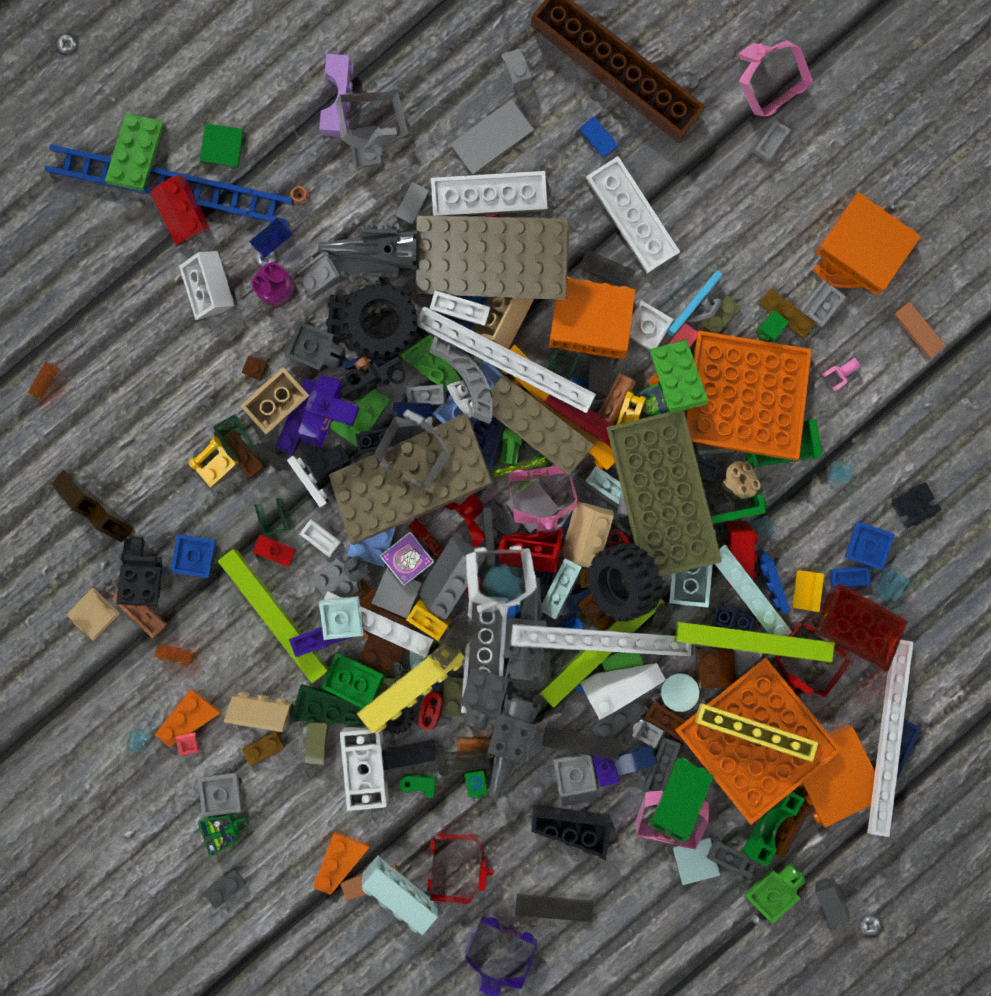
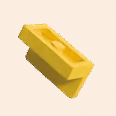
M796 571L792 608L820 612L824 580L823 573Z
M419 599L406 620L439 641L452 619L447 617L444 622L430 613L423 600Z

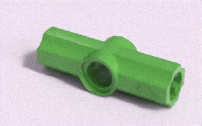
M506 426L504 427L502 439L503 448L500 463L516 465L519 445H521L522 439Z

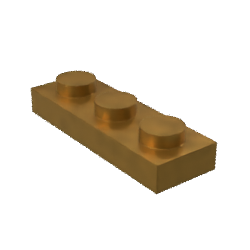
M772 288L768 290L758 303L767 312L771 313L775 310L788 320L789 323L786 326L802 339L806 337L816 324V322Z

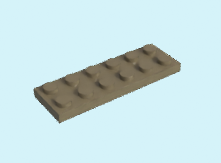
M502 375L490 390L491 399H493L492 416L570 476L594 447L591 442L506 376Z

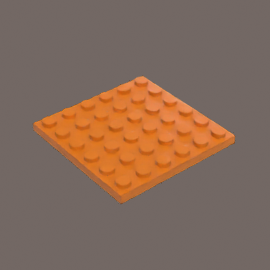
M698 330L693 359L708 398V404L686 410V420L692 444L794 461L799 460L812 349Z
M766 657L706 705L818 742L813 762L695 723L697 712L675 729L710 774L714 775V780L749 824H753L842 751Z

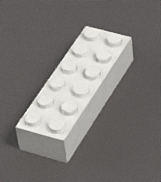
M485 596L496 602L508 601V597ZM470 598L463 694L471 667L503 677L507 614L503 616L500 610L478 613L477 606L481 604L471 602ZM462 706L461 713H466V708Z

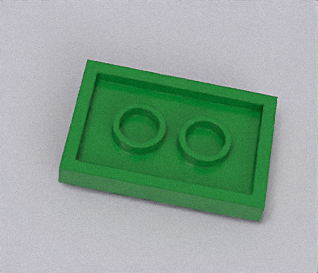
M336 652L321 688L363 709L377 698L386 675Z

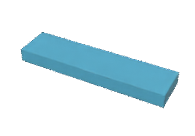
M717 270L668 329L667 334L673 336L722 277V273Z

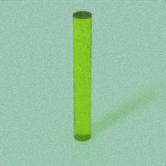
M542 457L493 471L492 474L494 479L500 478L516 470L525 471L548 464V459Z

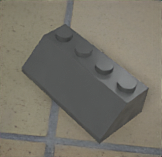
M455 535L450 539L418 591L427 610L444 622L468 586L466 555L475 552L474 549H476ZM476 555L477 570L487 555Z

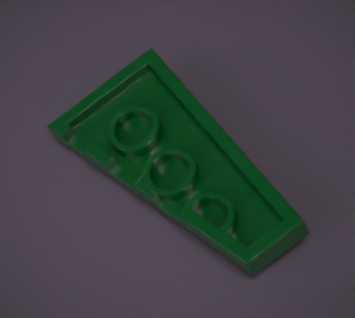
M304 684L300 685L290 722H326V724L344 723V725L366 726L357 715L362 708L328 691Z

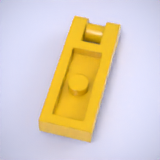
M628 391L616 425L639 420L647 398L634 396V393ZM630 404H636V409L630 408Z

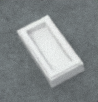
M312 519L309 520L299 534L328 557H331L342 543Z

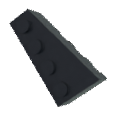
M533 805L531 832L554 841L558 840L567 846L579 848L585 853H592L606 860L611 829L609 814Z

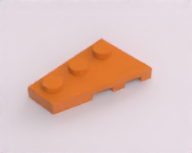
M191 689L159 728L155 736L170 747L176 743V736L195 731L222 712L195 690Z
M334 832L313 888L331 895L370 848V845Z

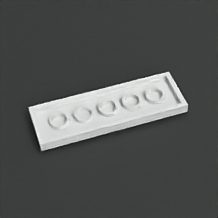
M619 156L586 176L587 182L647 274L680 253Z
M545 171L431 178L433 216H470L547 211Z

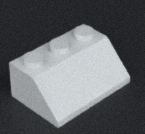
M218 251L198 252L179 266L195 320L223 313L234 306L233 297L229 290Z

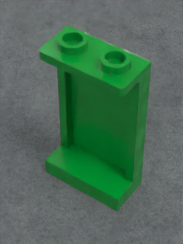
M817 419L803 421L800 455L797 461L823 457ZM752 453L745 454L746 461L752 465V468L794 461Z
M761 494L754 495L750 498L751 508L710 516L712 524L766 513V499Z
M677 758L673 762L672 771L656 810L648 822V826L681 843H685L691 835L714 775L710 774L703 767L692 765L685 758Z

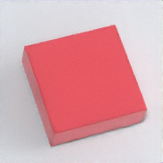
M196 732L176 736L179 756L199 752Z

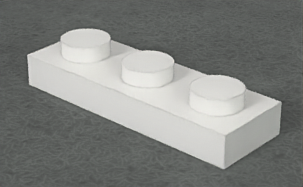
M435 291L430 310L485 327L490 307Z
M295 456L287 460L319 507L323 508L329 504L326 500L329 497L323 489L319 490L316 486V478L312 473L308 474L304 469L307 467L300 457L298 459Z

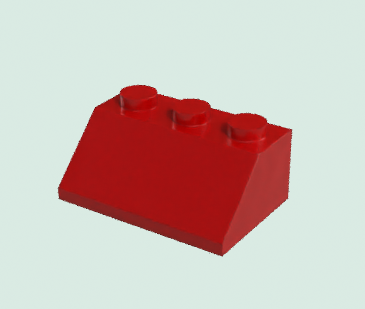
M176 175L160 183L150 191L176 245L210 230L184 176Z

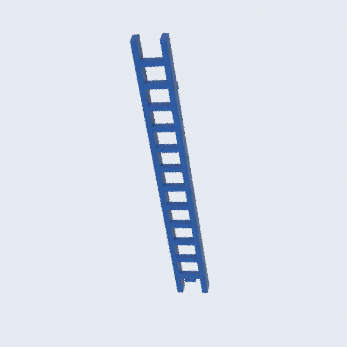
M50 144L49 149L52 152L66 154L67 156L63 166L64 169L45 165L44 170L47 173L151 196L150 191L153 189L145 188L144 192L107 184L105 178L112 158ZM73 156L85 159L82 173L70 171ZM92 161L104 163L101 178L89 175ZM155 167L151 168L150 174L159 175L158 185L164 182L166 177L172 178L176 175H182L187 182L197 184L194 197L199 207L288 226L289 224L287 219L274 217L273 215L276 202L293 205L292 198ZM203 185L215 188L212 203L199 200ZM221 189L234 192L230 207L218 204ZM239 194L252 196L249 211L236 208ZM258 198L271 200L268 215L255 212Z

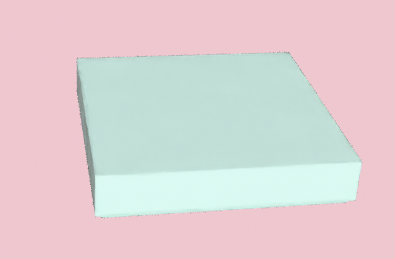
M359 596L319 601L324 640L363 636Z
M709 836L700 839L696 850L678 845L672 846L682 885L720 876L717 863L706 857L712 846Z

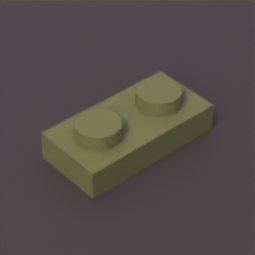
M727 295L722 300L714 317L704 319L700 324L708 332L718 333L741 307Z
M448 676L444 680L442 716H462V706L460 704L463 694L464 677Z

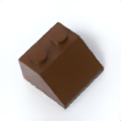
M721 647L695 648L697 684L699 688H722L730 686L736 681L734 649Z

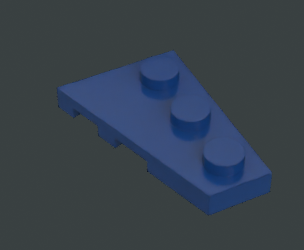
M762 549L756 550L757 560L765 577L767 589L773 597L771 601L774 608L779 609L783 614L790 612L774 561Z

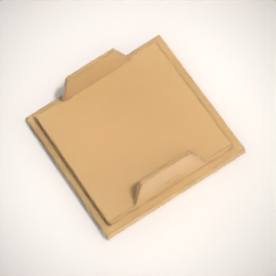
M92 587L66 615L92 641H95L120 613Z

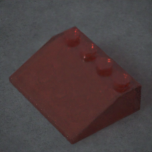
M838 584L830 589L822 609L818 634L888 672L908 621L846 586Z

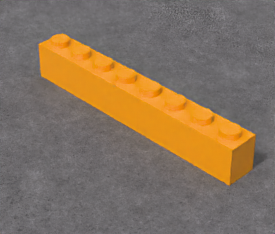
M514 345L510 349L516 354L530 360L516 345ZM513 376L514 379L512 381L520 388L523 386L531 397L594 445L587 454V457L591 455L595 459L593 463L600 470L603 468L608 470L615 463L612 448L544 403L549 396L548 393Z

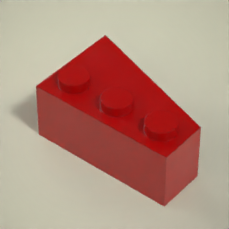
M747 520L725 521L724 527L728 530V539H725V545H728V549L753 581L757 580V572L754 569V562H757V552L754 551L755 544L758 543L757 533L754 532ZM727 580V583H728V585L730 586V588H733L732 585H731V584L728 582V580Z
M557 529V532L551 533L539 531V534L534 535L523 533L502 536L498 550H510V547L513 546L530 549L533 570L556 573L564 544L563 529ZM521 552L498 553L500 565L523 568Z

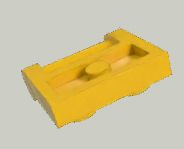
M214 437L210 444L196 458L193 457L189 461V465L199 473L210 488L214 487L239 463L217 437ZM217 449L220 453L204 467L202 462Z

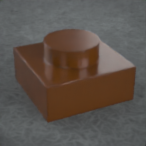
M248 356L242 374L261 381L268 363Z

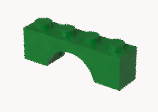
M792 791L762 815L742 851L752 860L768 867L777 851L775 836L779 826L786 818L796 816L805 798Z

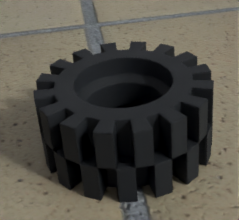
M404 707L401 710L404 714L403 721L394 723L388 720L385 723L386 727L384 730L386 732L389 731L390 734L396 733V735L406 732L413 723V708Z

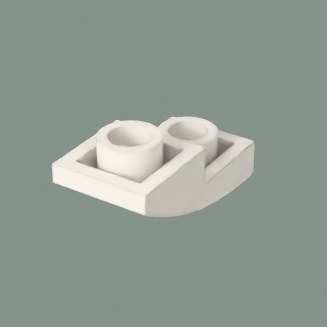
M464 380L447 385L449 393L464 414L467 413L468 417L471 418L472 398L469 395Z

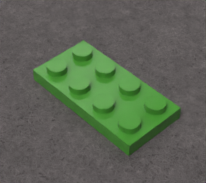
M125 113L105 178L107 184L145 192L164 128L162 120Z
M687 340L649 349L669 414L708 404V398Z

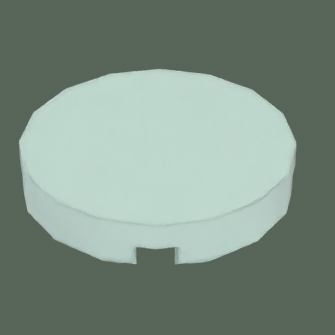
M675 673L669 675L663 682L661 697L668 708L684 712L696 705L699 699V687L691 676Z

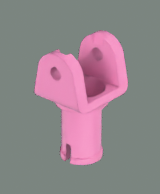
M852 358L843 366H833L822 375L826 377L833 371L837 372L842 381L832 388L833 391H836L847 383V376L861 368L855 358Z

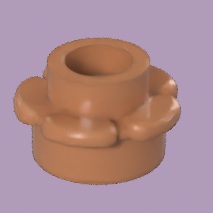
M296 186L291 190L290 197L293 199V203L298 205L300 203L305 204L308 201L309 192L303 186Z
M365 355L354 366L357 370L364 372L368 366H372L370 364L372 359Z

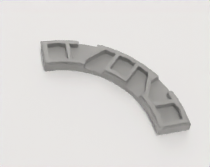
M435 335L429 353L440 357L455 368L464 379L471 394V417L490 424L493 415V399H491L490 387L481 369L468 354L462 353L456 348L457 346Z

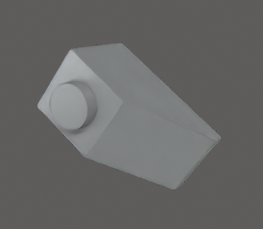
M516 49L502 54L501 58L513 91L531 86L532 76L521 51Z

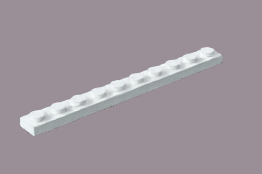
M427 307L421 310L417 321L418 327L583 412H588L596 396L595 393Z
M513 625L511 645L676 656H691L692 649L691 643L676 642L673 635Z
M892 639L868 825L869 834L886 837L890 836L913 642L901 639Z

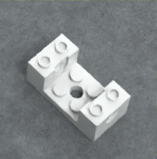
M363 725L344 727L340 732L347 811L387 807L389 795L388 784L384 779L382 757L383 730L379 733H376V731L371 733ZM360 764L368 766L369 772L367 774H361L358 771Z

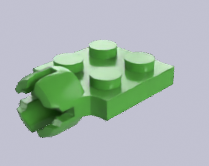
M788 864L780 872L772 868L745 893V897L772 924L801 899L797 894V890L806 880L802 873L796 870V867L792 864Z

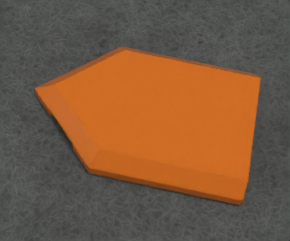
M822 259L812 269L822 280H825L826 283L834 288H865L825 259Z

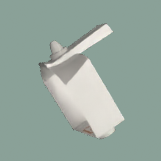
M521 546L510 547V550L497 551L477 548L474 549L475 552L466 555L469 598L471 602L481 604L477 606L478 613L500 610V613L505 616L510 606L520 604L522 599L528 597L537 588L530 549H522ZM521 552L526 587L524 594L510 602H496L478 592L476 555Z

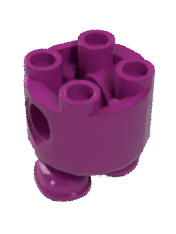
M270 262L258 270L251 281L252 289L257 296L266 304L274 307H280L289 302L296 289L290 274L281 265Z

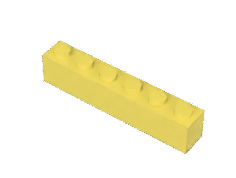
M448 640L359 711L357 715L371 733L375 731L379 733L386 727L385 723L388 720L392 719L394 721L402 714L401 710L404 707L410 708L417 702L416 698L419 695L423 694L425 696L433 689L432 685L435 682L441 683L448 677L447 673L450 670L456 671L460 668L465 657L452 640Z
M700 704L695 723L813 762L818 742L704 704Z

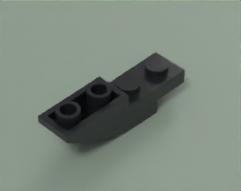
M419 426L400 427L396 431L389 447L395 446L426 430ZM388 427L355 434L359 453L376 451Z

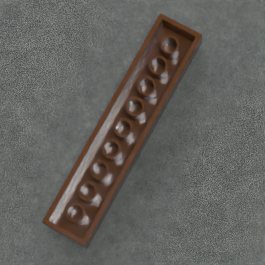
M544 0L532 15L531 27L676 142L679 143L702 115L706 107L703 103L572 0Z

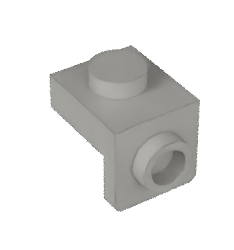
M641 719L634 725L632 736L657 749L666 731L647 720Z

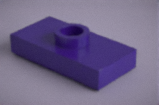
M609 744L591 748L590 751L600 786L604 787L618 783L619 779Z

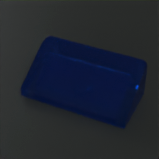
M276 218L249 242L266 258L293 234L283 219Z
M393 402L394 417H404L403 415L406 410L422 418L432 416L431 403Z

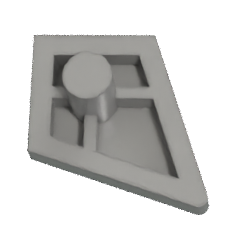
M703 299L701 304L687 318V322L692 323L714 317L722 301L720 299Z

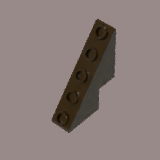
M62 470L51 485L73 511L85 516L98 531L122 543L134 529L133 526L65 470Z

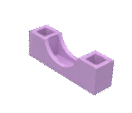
M326 54L325 75L329 81L338 87L337 99L340 94L352 93L350 75L354 74V63L351 62L350 56ZM337 99L330 107L321 110L319 130L324 136L341 137L336 107ZM341 102L346 130L348 131L349 120L346 119L347 112H350L351 102Z

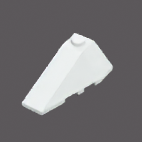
M652 663L596 673L581 681L580 684L600 720L624 707L666 679L658 664Z

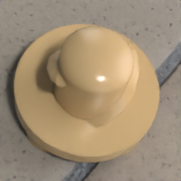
M737 461L729 465L726 471V478L723 481L724 490L728 494H735L742 499L753 497L761 487L752 469V465L747 461Z

